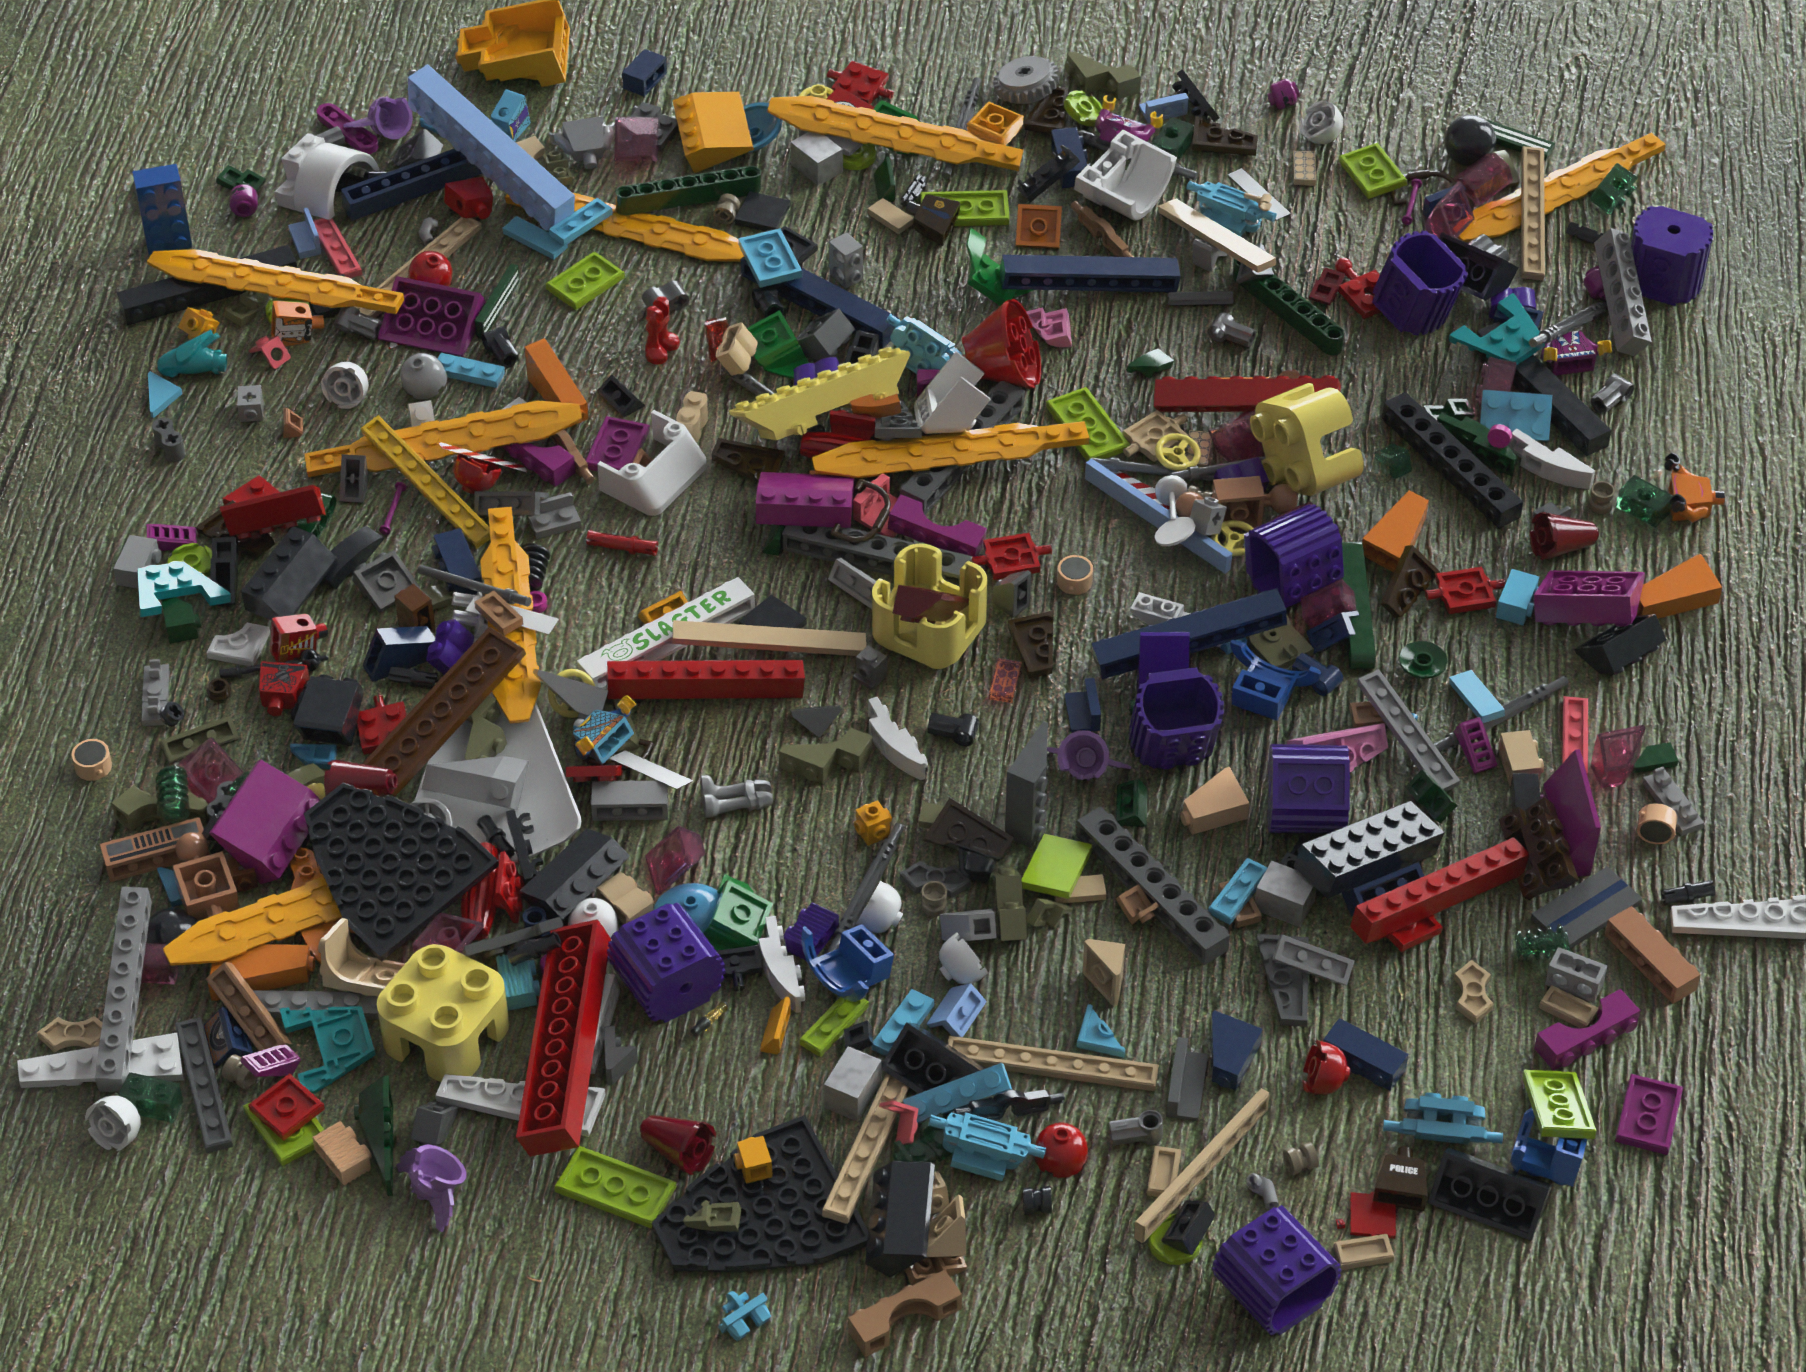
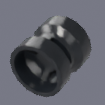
M1050 1186L1041 1187L1039 1190L1023 1187L1024 1215H1033L1034 1212L1038 1211L1043 1214H1052Z

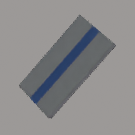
M1607 866L1533 912L1531 920L1562 949L1570 950L1606 927L1608 919L1631 906L1633 908L1639 906L1643 898Z

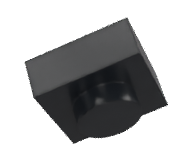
M868 1020L844 1029L845 1048L851 1047L860 1051L873 1045L872 1026Z

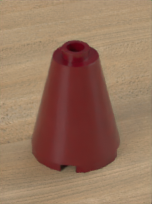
M1541 512L1532 519V523H1535V526L1529 535L1533 553L1536 556L1539 555L1541 560H1548L1594 545L1599 537V531L1593 522Z
M341 760L329 761L327 765H331L330 770H325L324 775L325 795H328L342 783L353 785L357 789L370 790L373 795L380 797L392 794L398 786L397 775L393 774L391 769Z
M651 1115L644 1119L640 1125L641 1138L681 1171L689 1175H694V1171H702L714 1153L715 1146L711 1144L712 1136L716 1138V1131L712 1125L706 1122Z

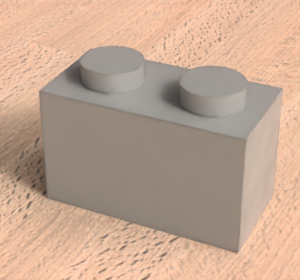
M129 535L113 568L117 585L138 588L137 569L156 565L161 560V550L158 549L157 539Z

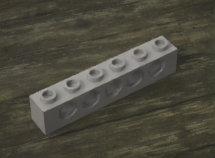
M1610 228L1594 242L1616 349L1618 352L1636 356L1652 342L1629 234Z

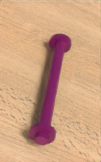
M1413 179L1411 182L1413 189L1406 215L1402 217V223L1405 225H1410L1413 221L1411 217L1418 188L1422 186V181L1419 179Z
M403 482L395 483L396 492L385 523L379 528L383 535H388L391 532L389 526L401 493L407 487Z

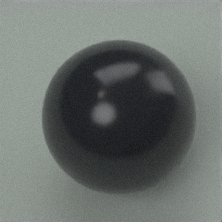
M1473 114L1460 116L1446 130L1444 137L1445 149L1449 157L1460 165L1476 166L1482 164L1495 149L1496 134L1494 128L1481 116Z
M165 908L157 911L149 918L145 954L157 962L169 963L163 948L196 924L198 920L188 915L186 910L180 908Z

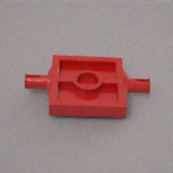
M851 61L842 72L829 69L827 72V78L837 80L831 89L835 90L839 86L868 104H871L879 96L890 100L893 98L894 91L884 88V85L889 80V73L855 61Z
M1030 533L983 540L985 555L972 556V563L977 565L987 564L991 569L994 580L1004 579L1010 574L1027 570L1031 574L1040 573L1041 568L1038 556L1052 554L1051 544L1036 546L1031 539Z
M1482 567L1436 573L1435 581L1439 589L1426 590L1425 597L1427 601L1438 598L1442 599L1449 614L1494 608L1496 599L1493 590L1504 589L1506 581L1505 579L1491 581L1485 575Z
M379 694V702L377 695L373 697L375 708L359 711L357 725L364 755L373 753L407 716L404 701L384 705V697Z
M1433 914L1372 942L1386 937L1402 952L1441 934L1443 926L1434 918Z

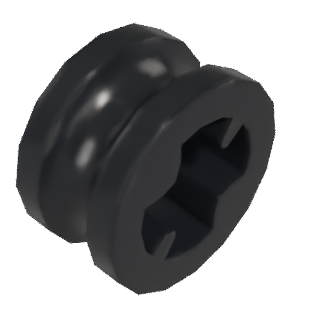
M173 701L168 702L159 711L162 722L171 727L177 725L185 715L182 707Z

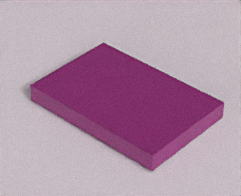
M606 416L585 460L588 464V469L598 472V463L600 461L618 471L623 466L633 463L638 450L645 443L650 431V425Z
M1631 1074L1615 1142L1668 1155L1683 1086Z

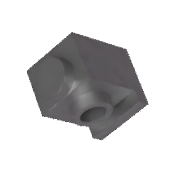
M867 646L856 656V673L853 675V679L873 690L887 677V656Z

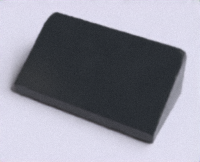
M612 374L597 390L623 417L645 406Z
M1185 1200L1161 1241L1185 1254L1192 1255L1215 1218V1213L1209 1203Z

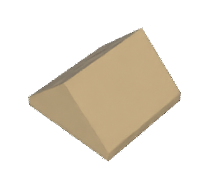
M1087 939L1084 941L1082 973L1115 1007L1119 1002L1123 978L1125 944Z
M959 1194L930 1222L927 1257L966 1256L965 1212L963 1197Z

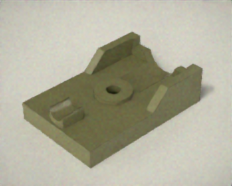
M1288 616L1287 625L1245 637L1247 639V646L1257 657L1283 669L1292 666L1301 653L1312 656L1314 648L1291 625Z

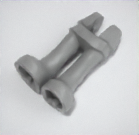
M700 776L705 818L715 817L718 814L747 808L750 812L754 809H763L773 804V795L770 793L771 784L769 781L746 780V782L734 785L717 786L710 776ZM743 796V797L734 798V799H726V798H731V797Z

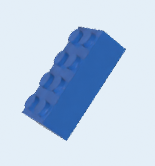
M177 164L132 171L148 254L151 255L153 251L191 248L192 242Z

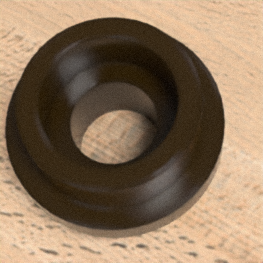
M221 678L212 680L207 687V695L213 701L226 700L232 693L230 684Z

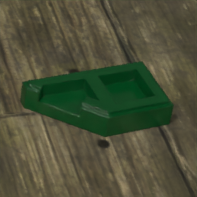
M1671 742L1647 746L1635 762L1632 770L1633 773L1652 771L1660 767H1677L1679 760Z

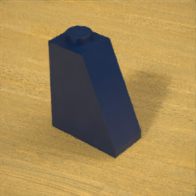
M428 626L376 629L362 666L371 681H378L388 677L391 667L409 669L427 662L428 648L435 641V636H433Z
M1213 1011L1210 1028L1212 1082L1235 1091L1238 1089L1261 1045L1262 1028L1221 1012Z

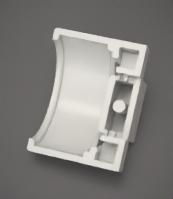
M1122 130L1111 141L1110 148L1092 166L1087 165L1076 176L1074 190L1082 193L1083 197L1100 206L1105 205L1132 220H1140L1153 209L1165 191L1174 171L1177 157ZM1131 158V162L1127 170H1125L1126 160Z
M306 134L281 158L287 180L274 192L278 206L303 213L304 208H308L311 215L330 220L335 216V189L347 167L351 165L369 171L380 170L375 159L365 152L325 143L324 138Z

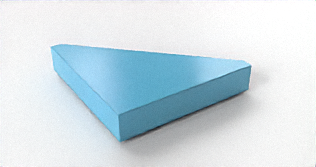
M151 371L148 373L151 417L154 418L182 395V389Z
M1088 1004L1078 1036L1077 1048L1124 1058L1125 1048L1118 1043L1114 1033L1104 1020L1099 1018L1093 1010V1006Z

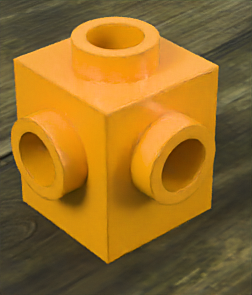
M187 307L178 328L188 333L189 339H193L209 330H212L213 334H215L220 322L212 318L213 314L205 309L197 310Z
M877 800L856 809L854 827L867 846L888 838L892 817L887 808H883Z

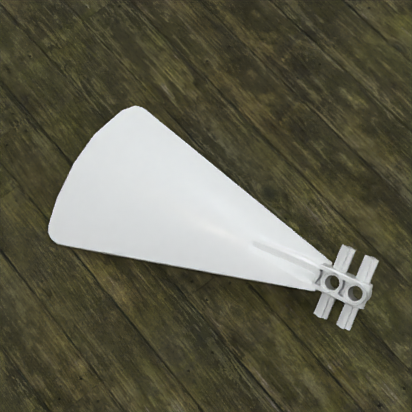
M453 592L452 605L468 607L475 595ZM477 592V596H485L484 593ZM453 610L452 619L457 620L460 624L474 626V642L488 628V620L483 615ZM535 703L529 722L513 724L509 723L499 706L501 714L494 724L503 729L508 744L495 757L508 756L529 761L518 810H515L517 818L522 813H530L531 820L523 822V825H533L534 832L523 834L524 840H530L533 854L529 855V858L568 841L580 829L581 816L537 703ZM465 720L430 758L427 765L465 760L472 724ZM424 772L415 800L430 798L444 804L451 813L452 827L456 828L459 826L464 828L479 843L486 842V836L476 825L477 821L484 815H490L496 826L503 829L506 839L515 849L506 817V811L514 809L423 790L421 788L425 776ZM514 852L515 855L510 860L517 862L518 858L516 852Z

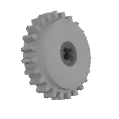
M1026 56L1014 59L1001 67V70L997 71V75L993 77L995 94L998 95L999 99L1003 98V101L1015 104H1028L1039 101L1051 94L1052 90L1056 89V85L1059 84L1060 74L1058 66L1054 62H1050L1049 59Z

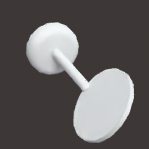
M1165 476L1157 482L1155 487L1156 498L1159 502L1170 506L1171 520L1159 527L1155 533V540L1161 546L1177 545L1189 538L1195 531L1193 519L1189 517L1176 518V501L1181 494L1188 490L1186 482L1178 476Z

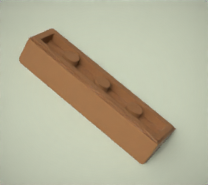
M224 962L206 978L209 985L258 1051L279 1045L290 1046L292 1044L232 963Z

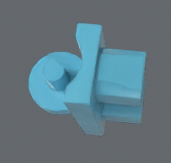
M730 1291L726 1294L728 1303L722 1306V1309L726 1314L731 1310H734V1312L723 1318L718 1328L722 1333L728 1331L736 1341H739L750 1332V1329L743 1321L745 1318L750 1316L757 1327L769 1321L771 1315L765 1305L768 1298L764 1293H761L744 1305L743 1303L749 1299L748 1294L744 1292L738 1296L734 1291Z

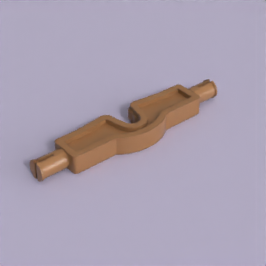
M1078 201L1072 202L1070 208L1079 215L1078 220L1094 237L1102 235L1103 245L1116 257H1134L1129 252V246L1116 235L1112 226L1105 219L1099 218L1088 206L1082 207Z
M562 430L550 436L556 446H561L574 456L577 475L583 477L587 484L593 483L595 477L589 471L587 462L577 450L570 435L565 430Z

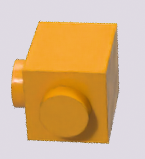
M764 1136L749 1137L737 1142L738 1153L734 1154V1162L737 1170L742 1169L745 1182L750 1183L771 1178L772 1161Z

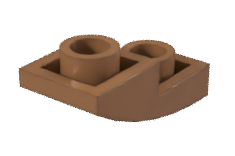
M963 1256L926 1257L906 1268L905 1272L911 1285H915L923 1281L928 1275L932 1273L937 1274L943 1270H946L949 1276L956 1275L965 1271L967 1265Z

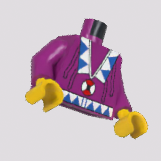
M1105 95L1102 109L1095 122V127L1100 133L1099 138L1111 143L1122 130L1147 142L1156 131L1155 128L1163 126V114L1156 118V111L1150 114V124L1146 125L1110 113L1115 108L1116 98L1112 102H1108V95Z
M1571 331L1545 344L1540 354V359L1543 362H1550L1551 372L1555 376L1594 371L1596 357L1604 353H1612L1611 341L1603 340L1595 344L1586 338L1581 331Z

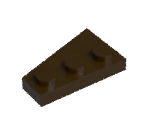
M1196 116L1192 150L1256 156L1258 135L1236 128L1228 130L1222 128L1220 123L1213 122L1209 124L1203 122V118Z
M718 438L712 451V461L756 482H759L761 472L779 473L785 459L784 450Z
M1413 545L1405 546L1381 605L1394 618L1403 617L1417 601L1419 593L1425 591L1430 586L1429 582L1436 577V573L1441 572Z
M1054 610L1008 620L1007 627L1029 679L1052 674Z

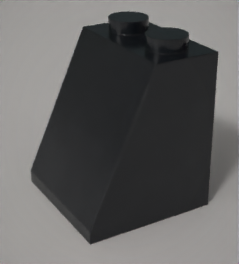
M329 675L311 676L293 725L304 740L352 746L364 692L363 688L357 680L351 678H343L342 681L335 680Z

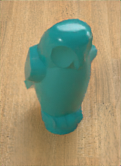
M209 330L163 354L157 361L159 373L167 377H175L178 373L198 374L212 371L215 374H219L220 372H226L227 354H222V350L208 348L221 336L218 332L213 334L212 330Z

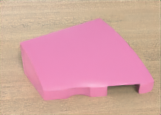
M1043 307L1026 311L1033 328L1047 344L1063 348L1072 347L1067 308L1048 313L1044 312Z

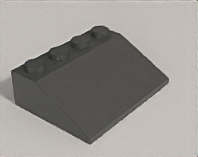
M1043 721L1007 771L1005 832L1013 836L1014 841L1032 848L1037 840L1040 841L1046 830L1044 826V819L1046 817L1044 805L1047 800L1045 788L1048 783V778L1046 777L1048 723Z

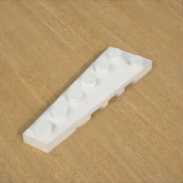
M1806 895L1793 896L1792 899L1779 900L1778 897L1768 898L1764 902H1754L1753 899L1743 900V903L1730 904L1727 901L1715 902L1713 904L1672 906L1670 911L1672 933L1806 939Z
M171 1033L133 1040L127 1083H134V1080L149 1079L150 1082L184 1080L178 1034ZM99 1046L18 1060L21 1088L54 1087L60 1085L76 1086L81 1085L83 1082H96L95 1072Z
M445 1074L436 1093V1101L519 1121L525 1081L515 1084L505 1083L503 1079H484L481 1077ZM588 1087L581 1131L582 1136L589 1137L605 1098L604 1088Z

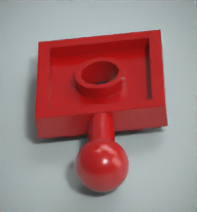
M1340 258L1335 263V270L1346 273L1350 281L1339 285L1338 292L1363 319L1380 313L1381 311L1372 303L1374 296L1365 294L1373 292L1380 274L1373 270L1358 276L1352 269V262L1347 258Z

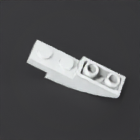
M1515 429L1512 432L1509 447L1514 454L1521 457L1520 466L1542 478L1562 485L1582 489L1592 488L1595 470L1559 447L1552 452L1520 430Z
M1140 592L1130 607V612L1147 625H1155L1172 618L1191 614L1184 612L1183 604Z
M878 696L868 699L869 735L873 736L875 746L891 763L902 771L919 780L925 779V768H928L926 756L920 754L915 737H911L906 728L898 729L897 724L890 720L887 706L881 704Z
M776 916L765 917L767 938L759 939L763 970L770 985L781 1000L789 997L791 1009L795 1013L801 1012V1002L805 1001L804 986L798 985V981L802 980L800 965H795L793 955L787 956L786 946H781L780 941H784L782 926H777Z

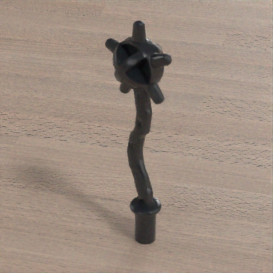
M306 649L301 653L300 657L278 663L307 665L308 672L315 671L321 661H326L329 657L327 655L320 656L313 649ZM261 663L244 668L236 665L234 668L219 670L220 678L238 677V679H241L242 674L260 671Z

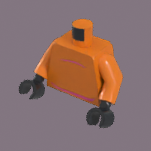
M1674 452L1665 457L1667 461L1664 464L1665 469L1668 471L1673 469L1668 487L1672 521L1689 520L1690 522H1695L1702 518H1708L1712 505H1724L1725 492L1711 491L1709 478L1696 476L1688 472L1680 464V458Z

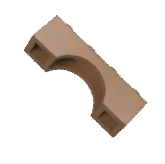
M946 1270L937 1274L932 1273L923 1281L913 1286L908 1285L900 1292L890 1297L881 1298L876 1304L854 1312L848 1317V1333L864 1357H867L889 1346V1331L899 1318L908 1314H924L939 1321L962 1309V1293Z

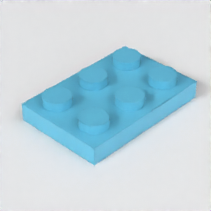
M780 228L738 238V245L760 288L802 277V269Z
M1483 390L1480 424L1488 429L1497 424L1505 425L1511 432L1518 429L1535 441L1548 442L1552 395Z

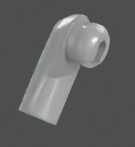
M432 217L424 219L418 231L425 246L434 240L430 232L437 230L435 226L438 227V221Z
M1255 1173L1248 1175L1246 1179L1247 1186L1251 1191L1263 1197L1265 1207L1267 1209L1278 1207L1279 1203L1273 1182Z

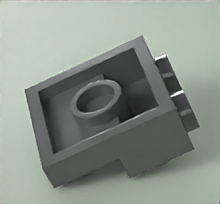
M641 102L639 106L635 105L632 108L630 118H624L621 123L623 140L660 152L679 129L676 118L663 115L661 107Z
M394 550L387 554L386 552L379 554L369 564H360L354 569L352 581L364 598L368 597L379 613L395 605L394 595L398 594L401 590L406 589L412 584H415L420 589L419 584Z

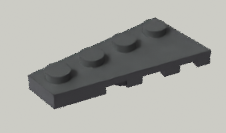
M900 400L902 413L876 418L875 438L885 441L893 440L894 438H922V429L918 426L917 421L913 420V415L908 413V408L903 400Z
M1257 934L1256 942L1280 1025L1307 1027L1308 973L1272 960L1280 935ZM1288 936L1309 944V937Z

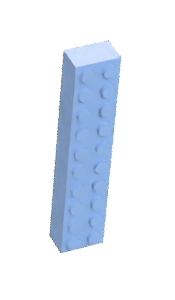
M427 64L408 77V105L413 112H417L426 124L434 127L442 138H446L452 144L455 150L463 153L471 164H475L485 177L493 180L501 191L504 190L511 197L514 203L523 207L530 217H534L544 230L549 231L551 227L574 213L575 195L432 67Z

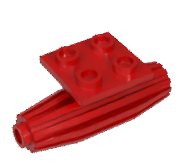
M830 410L831 432H806L803 434L800 454L812 459V457L847 443L868 440L877 441V438H875L876 417L868 414H852L845 410Z
M488 842L480 844L499 861V866L466 892L461 899L463 935L473 941H482V939L485 940L487 938L497 908L506 910L513 923L519 922V914L523 910L522 896L518 893L525 886L523 876L519 875L515 863L509 859L505 851L500 852L499 859L498 849Z

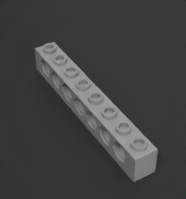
M121 887L95 1072L98 1090L103 1092H126L152 904L148 888Z

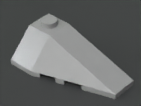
M497 756L428 764L421 789L518 810L529 761L508 756Z

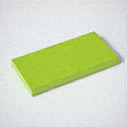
M1007 190L921 192V203L925 195L928 194L960 202V215L954 226L1009 225Z
M1087 387L1046 401V408L1058 424L1085 422L1090 438L1089 444L1076 447L1086 461L1092 458H1110L1123 453V449L1130 446V443Z
M1523 1071V1082L1541 1137L1595 1139L1596 1128L1575 1072Z
M579 1146L554 1186L556 1193L652 1229V1222L663 1212L675 1191L676 1182Z

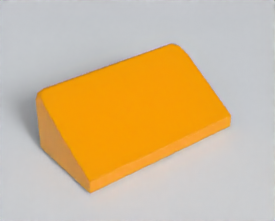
M679 591L639 612L638 617L644 624H647L683 606L688 601L683 592Z
M789 997L783 998L771 1010L760 1047L761 1052L777 1055L780 1053L791 1015V1001Z

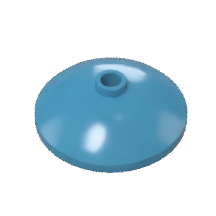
M758 102L743 106L754 150L747 153L766 147L776 138L781 130L783 120L767 112L769 103Z
M699 883L681 884L664 892L657 900L654 910L667 903L674 904L677 902L683 906L703 933L709 926L721 894L717 893L718 890L708 885Z

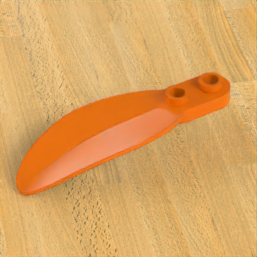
M299 848L289 863L294 879L291 890L304 886L306 882L323 877L319 871L314 853L310 849ZM340 919L329 923L323 922L300 931L306 945H309L310 952L320 964L321 953L318 950L320 939Z

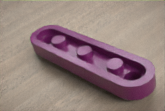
M325 103L317 108L318 120L329 129L338 126L345 137V141L357 151L370 155L378 150L377 137L365 127L353 128L343 126L355 120L339 107L331 103Z

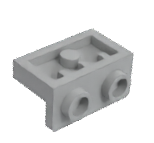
M571 492L540 500V516H528V521L536 539L581 527V520L575 509Z

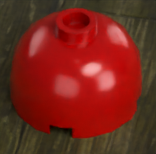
M424 251L415 256L411 261L407 278L450 287L453 269L451 263L443 254L435 251Z
M460 453L457 454L453 466L456 481L462 485L461 489L470 494H474L475 491L484 492L489 490L497 482L502 470L498 469L499 466L496 463L468 457Z
M1317 1040L1315 1041L1317 1046L1311 1045L1306 1056L1303 1072L1308 1073L1307 1081L1302 1080L1303 1088L1307 1093L1328 1095L1337 1091L1343 1082H1347L1350 1075V1067L1347 1066L1346 1057L1338 1047Z
M1064 1122L1051 1124L1044 1128L1037 1137L1035 1145L1046 1147L1043 1159L1034 1156L1036 1164L1044 1173L1046 1170L1053 1173V1177H1071L1078 1174L1082 1170V1166L1087 1162L1088 1148L1086 1138L1072 1124Z

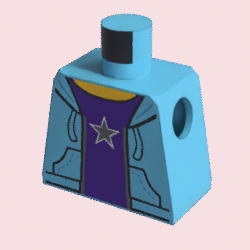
M506 89L492 112L490 119L513 141L522 134L531 121L525 95Z

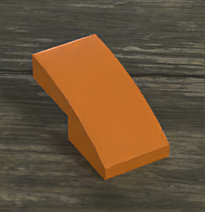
M872 394L850 401L852 414H868L872 417L881 418L902 413L897 394L877 401L874 400Z

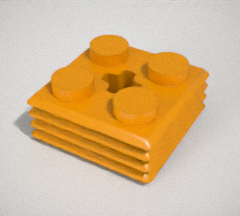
M987 102L967 123V131L980 140L1006 146L1024 127V116L994 103Z

